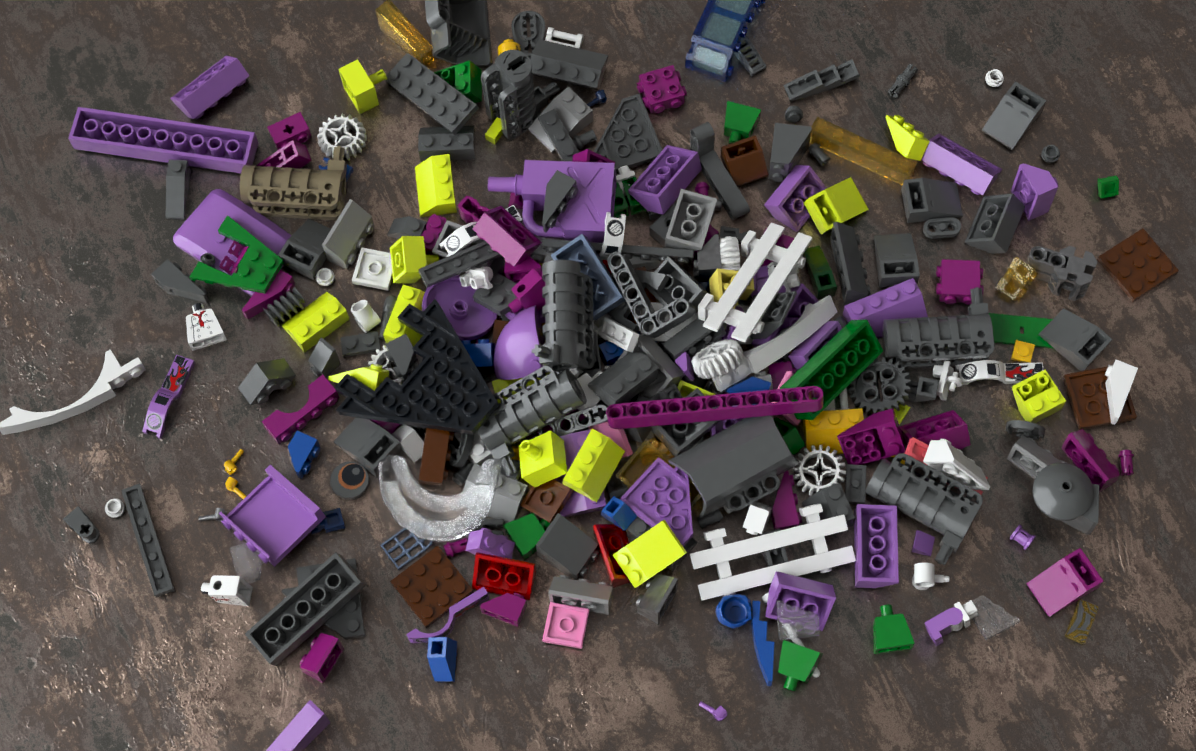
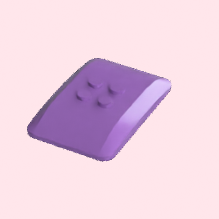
M215 189L208 194L176 231L173 241L177 247L200 261L203 254H212L215 258V264L211 267L228 274L219 267L224 257L228 256L234 262L238 258L228 253L234 240L218 232L226 216L232 218L276 255L280 253L286 241L292 235L227 192ZM242 290L248 295L252 296L254 294L253 291Z

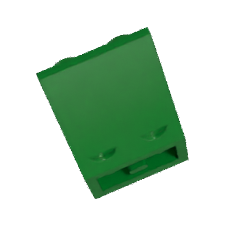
M469 60L434 72L472 102L478 103L482 101V70Z

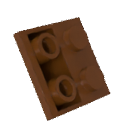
M756 135L721 147L720 158L737 187L769 175L763 150Z

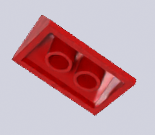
M595 524L593 526L594 537L599 544V551L611 586L615 588L630 583V580L613 557V554L629 544L626 532L614 524Z
M476 552L472 589L479 590L484 587L487 592L501 595L518 593L524 596V599L530 600L537 572L534 563Z

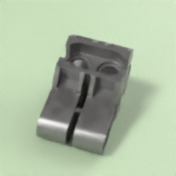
M1036 246L1029 253L1024 266V273L1028 277L1047 282L1048 288L1054 295L1059 296L1061 288L1069 290L1070 295L1068 299L1076 301L1085 296L1092 281V273L1096 268L1097 260L1093 253L1085 251L1083 259L1074 256L1076 247L1072 246L1063 248L1060 252Z

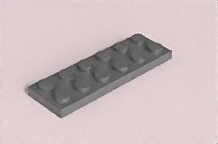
M406 53L386 75V83L454 135L479 109L474 102L409 53Z

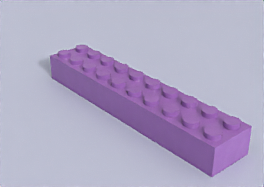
M78 107L68 138L73 148L77 150L166 163L169 160H187L189 166L241 173L244 165H253L258 147L255 132Z

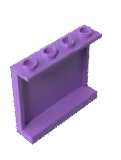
M269 465L265 469L269 476L229 514L225 516L220 512L219 515L223 518L221 523L228 530L232 528L235 531L233 534L240 541L244 539L247 542L245 545L253 553L255 551L260 553L258 557L265 564L269 562L275 567L326 516L313 501L272 465Z

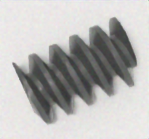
M295 287L292 289L293 294L289 291L286 292L287 298L280 296L281 303L274 300V306L268 304V311L264 309L271 322L277 327L279 326V319L286 322L285 315L292 318L291 311L298 314L297 307L304 310L303 303L306 302Z

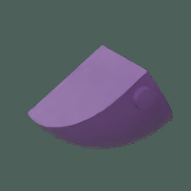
M536 305L516 314L502 329L494 350L493 363L496 378L502 380L524 378L543 367V364L539 363V357L532 353V349H535L536 344L542 346L546 343L545 336L542 334V324Z

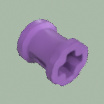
M1019 525L1009 539H1014L1024 546V550H1027L1036 536L1029 534Z

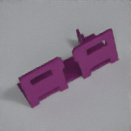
M234 240L228 253L238 258L237 261L234 262L229 259L230 257L225 256L219 267L228 274H233L234 271L236 273L238 270L237 266L249 246L244 247Z

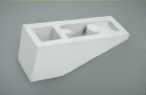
M1115 360L1113 365H1108L1105 376H1108L1105 384L1111 424L1114 425L1120 417L1138 370L1137 367L1119 360Z

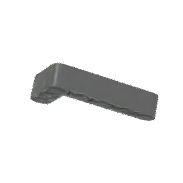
M706 122L690 130V150L698 152L702 167L701 172L718 199L722 200V205L729 217L735 220L749 213L750 208L715 152V133L711 124Z
M618 252L609 255L608 266L643 334L652 338L659 337L694 315L695 306L683 298L676 299L655 312L628 257ZM621 259V264L617 266V261ZM629 275V280L624 282L625 277ZM637 291V297L633 299L632 295ZM686 304V310L681 313L682 306ZM645 307L646 311L641 315V309ZM670 314L669 321L665 322L666 315ZM654 324L653 330L649 332V326Z

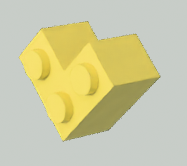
M716 269L709 279L710 294L714 295V302L718 303L738 271ZM754 279L751 280L739 298L740 300H747L754 291Z

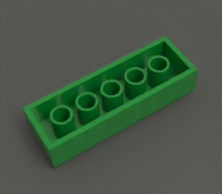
M851 320L780 387V389L818 386L822 389L824 399L822 409L816 412L794 413L797 419L813 420L883 352L868 320Z

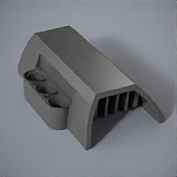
M425 0L426 20L431 30L433 57L454 65L469 60L476 66H490L493 64L487 0Z
M773 416L744 418L668 460L670 464L689 475L704 500L703 510L698 515L700 519L725 505L730 511H738L778 489L780 481L777 476L800 464L799 460L790 452L776 426ZM768 477L774 481L772 488L765 486V480ZM750 487L757 490L755 498H751L748 495ZM733 496L740 500V505L737 508L732 507L730 503Z

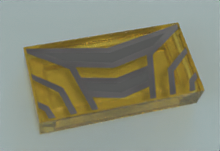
M1079 599L1065 637L1084 645L1099 607Z

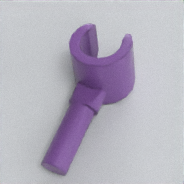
M700 701L699 706L712 713L716 720L721 721L727 716V711L722 706L715 710L713 707Z

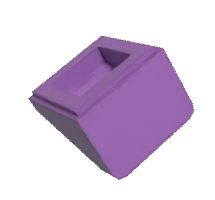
M684 352L675 359V363L693 381L695 378L691 363L692 359L687 352Z
M916 530L911 552L931 557L935 537Z

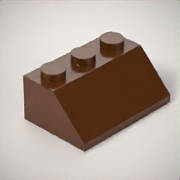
M426 428L419 484L442 485L443 481H447L448 469H445V462L450 461L451 450L447 448L448 442L453 441L454 432Z

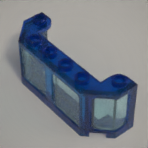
M708 0L692 34V44L685 58V68L723 82L726 81L728 76L731 77L734 70L732 58L735 52L738 53L740 50L741 38L746 37L747 25L752 23L754 19V10L758 9L760 4H764L765 0Z

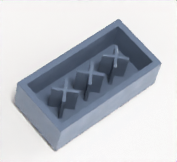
M579 235L551 254L553 260L579 262L581 264V273L588 275L592 279L593 320H598L626 301L619 286L585 235Z

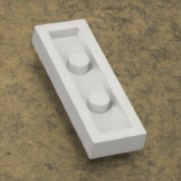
M604 317L598 333L603 338L632 353L640 335L608 317Z

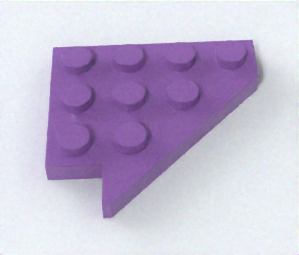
M658 457L620 500L625 502L650 527H654L665 520L684 547L693 537L688 475L678 467L673 469Z

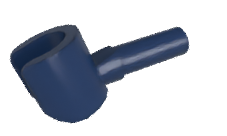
M604 90L597 91L595 93L596 98L587 105L591 107L597 103L604 104L607 101Z

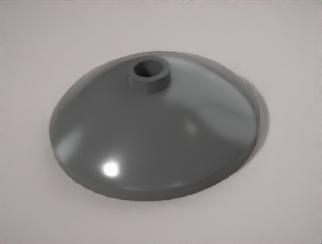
M1054 463L1043 468L1037 474L1032 488L1033 498L1037 507L1048 517L1060 521H1070L1084 515L1091 506L1094 496L1091 480L1086 473L1069 463ZM1062 485H1067L1069 489H1064Z

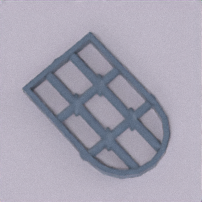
M421 521L413 522L380 546L397 569L400 570L432 545L434 533L427 523ZM414 525H423L416 531L411 529ZM425 527L429 528L431 532L420 540L417 537L418 532ZM408 529L410 535L399 541L397 536ZM432 536L430 543L425 547L423 541ZM414 537L417 540L416 543L406 550L403 546L404 542ZM395 539L396 545L387 551L384 546ZM420 544L423 549L414 556H411L409 554L410 551ZM400 546L403 550L402 553L393 559L389 553ZM406 554L409 559L398 566L396 561Z

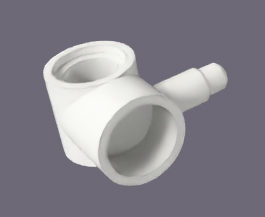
M360 300L352 304L351 312L363 332L367 333L381 323L379 316L371 308L367 300Z
M917 563L914 565L912 583L918 590H927L929 587H933L935 583L950 581L949 576L936 575L935 565L932 563Z

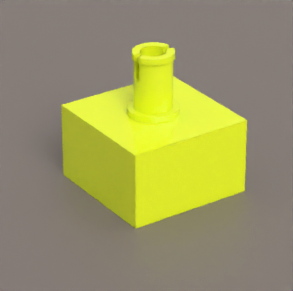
M358 59L338 69L343 87L359 114L379 105L374 85L387 80L383 69L368 76Z
M402 236L390 247L393 283L415 284L421 279L418 272L420 268L439 261V257L436 254L426 255L424 236Z
M551 430L531 440H524L518 445L521 478L533 487H538L567 473L564 440Z

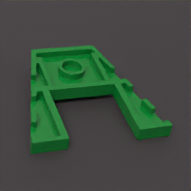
M226 216L218 229L219 234L249 246L237 266V272L235 273L234 271L231 276L199 261L191 273L190 279L192 281H205V283L222 284L231 288L239 287L242 290L266 294L284 264L283 259L232 218Z

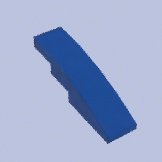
M752 601L751 625L754 648L766 684L771 686L773 680L774 641H766L767 621H759L760 601Z

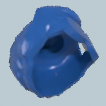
M741 594L724 596L715 610L719 622L730 628L743 626L752 619L751 601L746 595Z

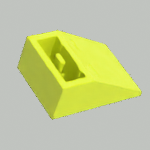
M851 177L811 196L803 202L821 235L832 230L833 222L843 224L869 210Z

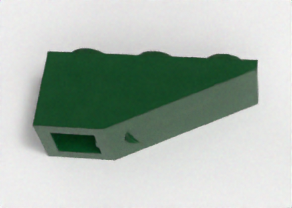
M820 245L807 248L803 253V257L806 258L805 264L816 298L820 300L828 295L831 297L835 296L837 285Z

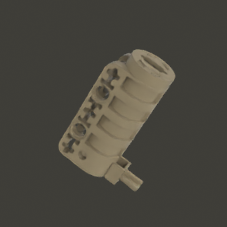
M334 147L333 160H328L327 170L244 165L240 176V196L242 202H250L253 204L254 211L266 217L337 220L344 209L346 197L347 165L344 160L345 147ZM276 206L285 207L281 212L275 211ZM312 208L321 210V212L318 214H313L311 210ZM337 208L338 211L333 215L331 211Z

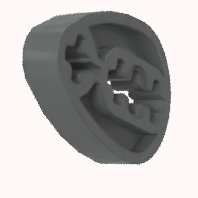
M523 11L512 20V35L514 42L520 44L521 51L531 58L532 53H528L529 45L533 52L538 40H545V21L537 12ZM526 18H530L531 37H527Z

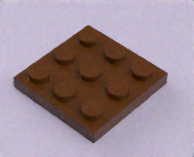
M1144 228L1109 249L1097 259L1132 302L1170 279L1179 271Z
M1107 367L1065 374L1063 376L1079 430L1111 424L1105 384L1108 376H1105ZM1128 393L1116 423L1131 421L1137 418L1130 393Z
M436 546L390 581L425 628H428L449 612L451 606L474 593V590L439 546Z

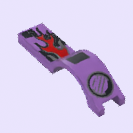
M176 355L161 389L155 393L150 402L142 430L143 433L147 434L148 431L157 433V438L161 439L165 431V420L168 410L173 401L181 396L195 365L194 360Z
M482 587L449 608L448 622L443 629L428 634L420 632L415 628L406 634L410 643H428L429 637H447L455 625V619L488 600V592Z

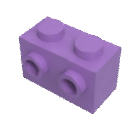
M481 528V530L470 532L465 551L475 555L478 552L511 559L515 543L508 540L507 536L496 535L490 529Z

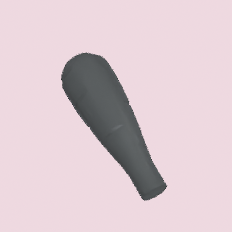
M393 295L386 297L384 302L379 335L381 340H385L383 333L397 301V297Z

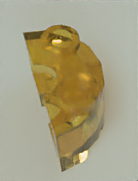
M1015 257L995 288L1013 300L1017 299V297L1022 298L1028 290L1025 287L1029 282L1032 283L1038 273L1035 272V268Z

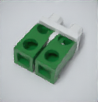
M627 165L618 169L619 175L616 176L614 218H621V214H625L627 217L629 216V211L631 215L646 211L628 193V189L637 180L634 171H630Z

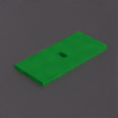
M989 313L992 321L994 343L1014 345L1015 341L1019 340L1034 344L1035 347L1054 349L1038 335L1053 319ZM1020 328H1024L1023 334L1020 333Z

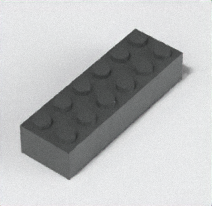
M335 552L249 629L245 635L269 664L277 666L366 586V583L343 556Z

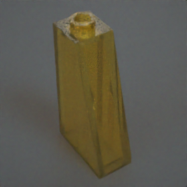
M391 0L385 1L375 9L380 30L395 44L425 66L433 62L435 57H433L430 43Z

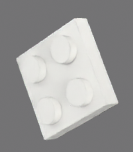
M361 247L352 283L389 291L393 278L391 254Z

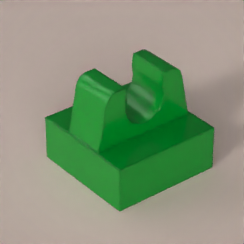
M1117 176L1097 179L1098 195L1101 199L1119 195V178Z

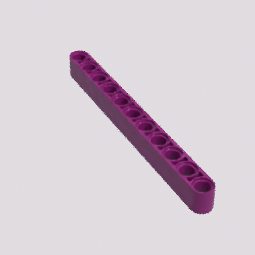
M807 386L612 404L607 408L606 415L611 428L627 429L816 412L822 409L824 399L823 391L820 387Z

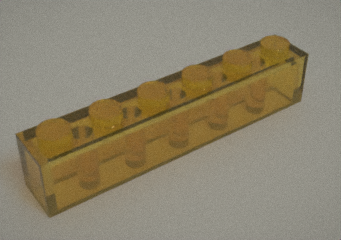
M817 117L811 126L810 143L817 142L821 144V148L903 185V181L912 179L915 173L917 162L822 118Z

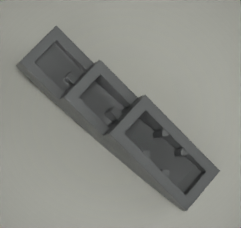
M853 59L837 67L834 64L819 72L814 70L783 86L790 101H795L841 86L859 78L860 75Z

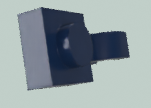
M340 508L323 512L326 517L311 533H318L323 528H325L326 533L345 528Z

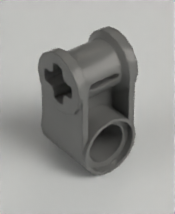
M79 506L63 518L68 526L86 543L91 544L99 539V530Z

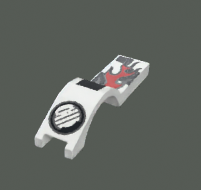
M514 205L505 209L520 223H523ZM477 222L463 225L439 244L441 249L445 248L448 252L446 257L460 252L468 244L480 239L473 230Z
M606 212L604 241L599 257L613 276L607 261L610 254L614 252L621 254L626 215L621 214V218L611 217L610 212Z
M980 360L956 365L955 371H959L960 379L963 381L962 385H968L971 382L983 379L999 380L1003 384H1017L1043 371V363H1002L996 360Z

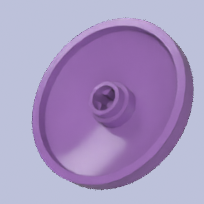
M456 275L428 287L422 300V312L434 299L437 300L461 341L481 338L492 329L497 314L474 301L473 295L477 289H473L471 286L462 287L459 278L461 275Z

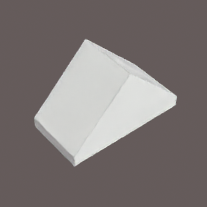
M403 424L391 434L400 441L402 450L414 463L422 458L424 442L413 428Z

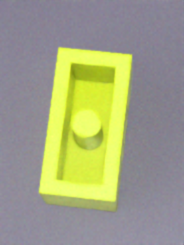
M498 117L485 133V139L493 144H496L503 134L501 119Z

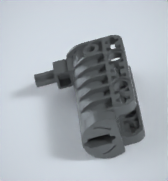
M507 50L501 53L496 58L495 63L481 74L486 114L492 121L497 117L501 118L502 132L509 141L516 139L529 130L528 128L541 114L540 109L549 104L548 98L560 91L554 82L543 89L539 86L534 88L531 60L524 52L519 50Z

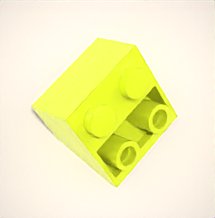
M1046 369L1012 386L1018 410L1027 422L1037 423L1062 410L1066 403L1065 398Z

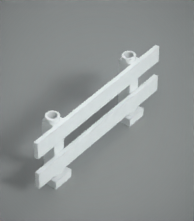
M770 223L760 239L756 238V232L749 230L741 241V256L747 257V259L718 303L714 302V295L706 293L698 305V319L705 321L703 327L718 332L723 323L732 325L736 328L731 337L745 343L752 333H761L765 325L761 318L792 270L804 267L806 258L803 257V253L812 241V237L798 232L789 248L786 249L775 245L784 232L785 227ZM765 259L777 262V266L747 312L744 313L733 309Z
M817 503L799 508L800 515L806 517L807 524L725 545L722 538L727 536L725 528L703 532L705 540H710L711 548L690 553L693 569L716 564L719 579L697 585L701 601L722 595L736 594V592L772 583L776 571L794 576L819 570L820 573L832 571V567L856 561L852 545L828 551L825 540L827 535L848 530L845 515L820 520L819 512H823L822 505ZM812 540L815 555L732 576L729 560Z

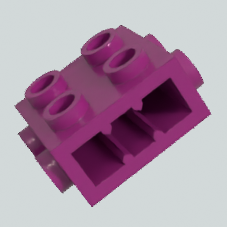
M673 65L639 75V82L636 83L639 93L643 94L642 101L650 114L661 113L669 108H678L685 103L687 92L685 87L681 86L680 73L675 71Z
M941 260L940 266L936 268V277H939L936 294L939 295L940 302L947 304L961 302L970 305L972 304L970 289L976 287L982 288L983 296L984 287L980 285V279H983V268H980V261Z

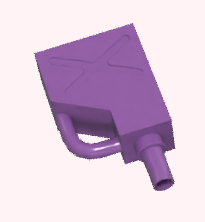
M525 160L523 175L516 174L515 177L489 176L488 191L515 193V196L522 195L523 224L534 236L563 238V240L572 241L583 234L590 242L603 243L606 212H610L611 217H614L617 182L615 164ZM558 170L576 180L578 192L567 203L565 212L560 213L557 217L556 227L549 228L546 233L543 230V226L535 223L533 213L534 211H544L547 183Z

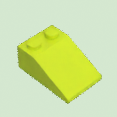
M663 520L613 554V557L634 588H636L687 552L666 521Z

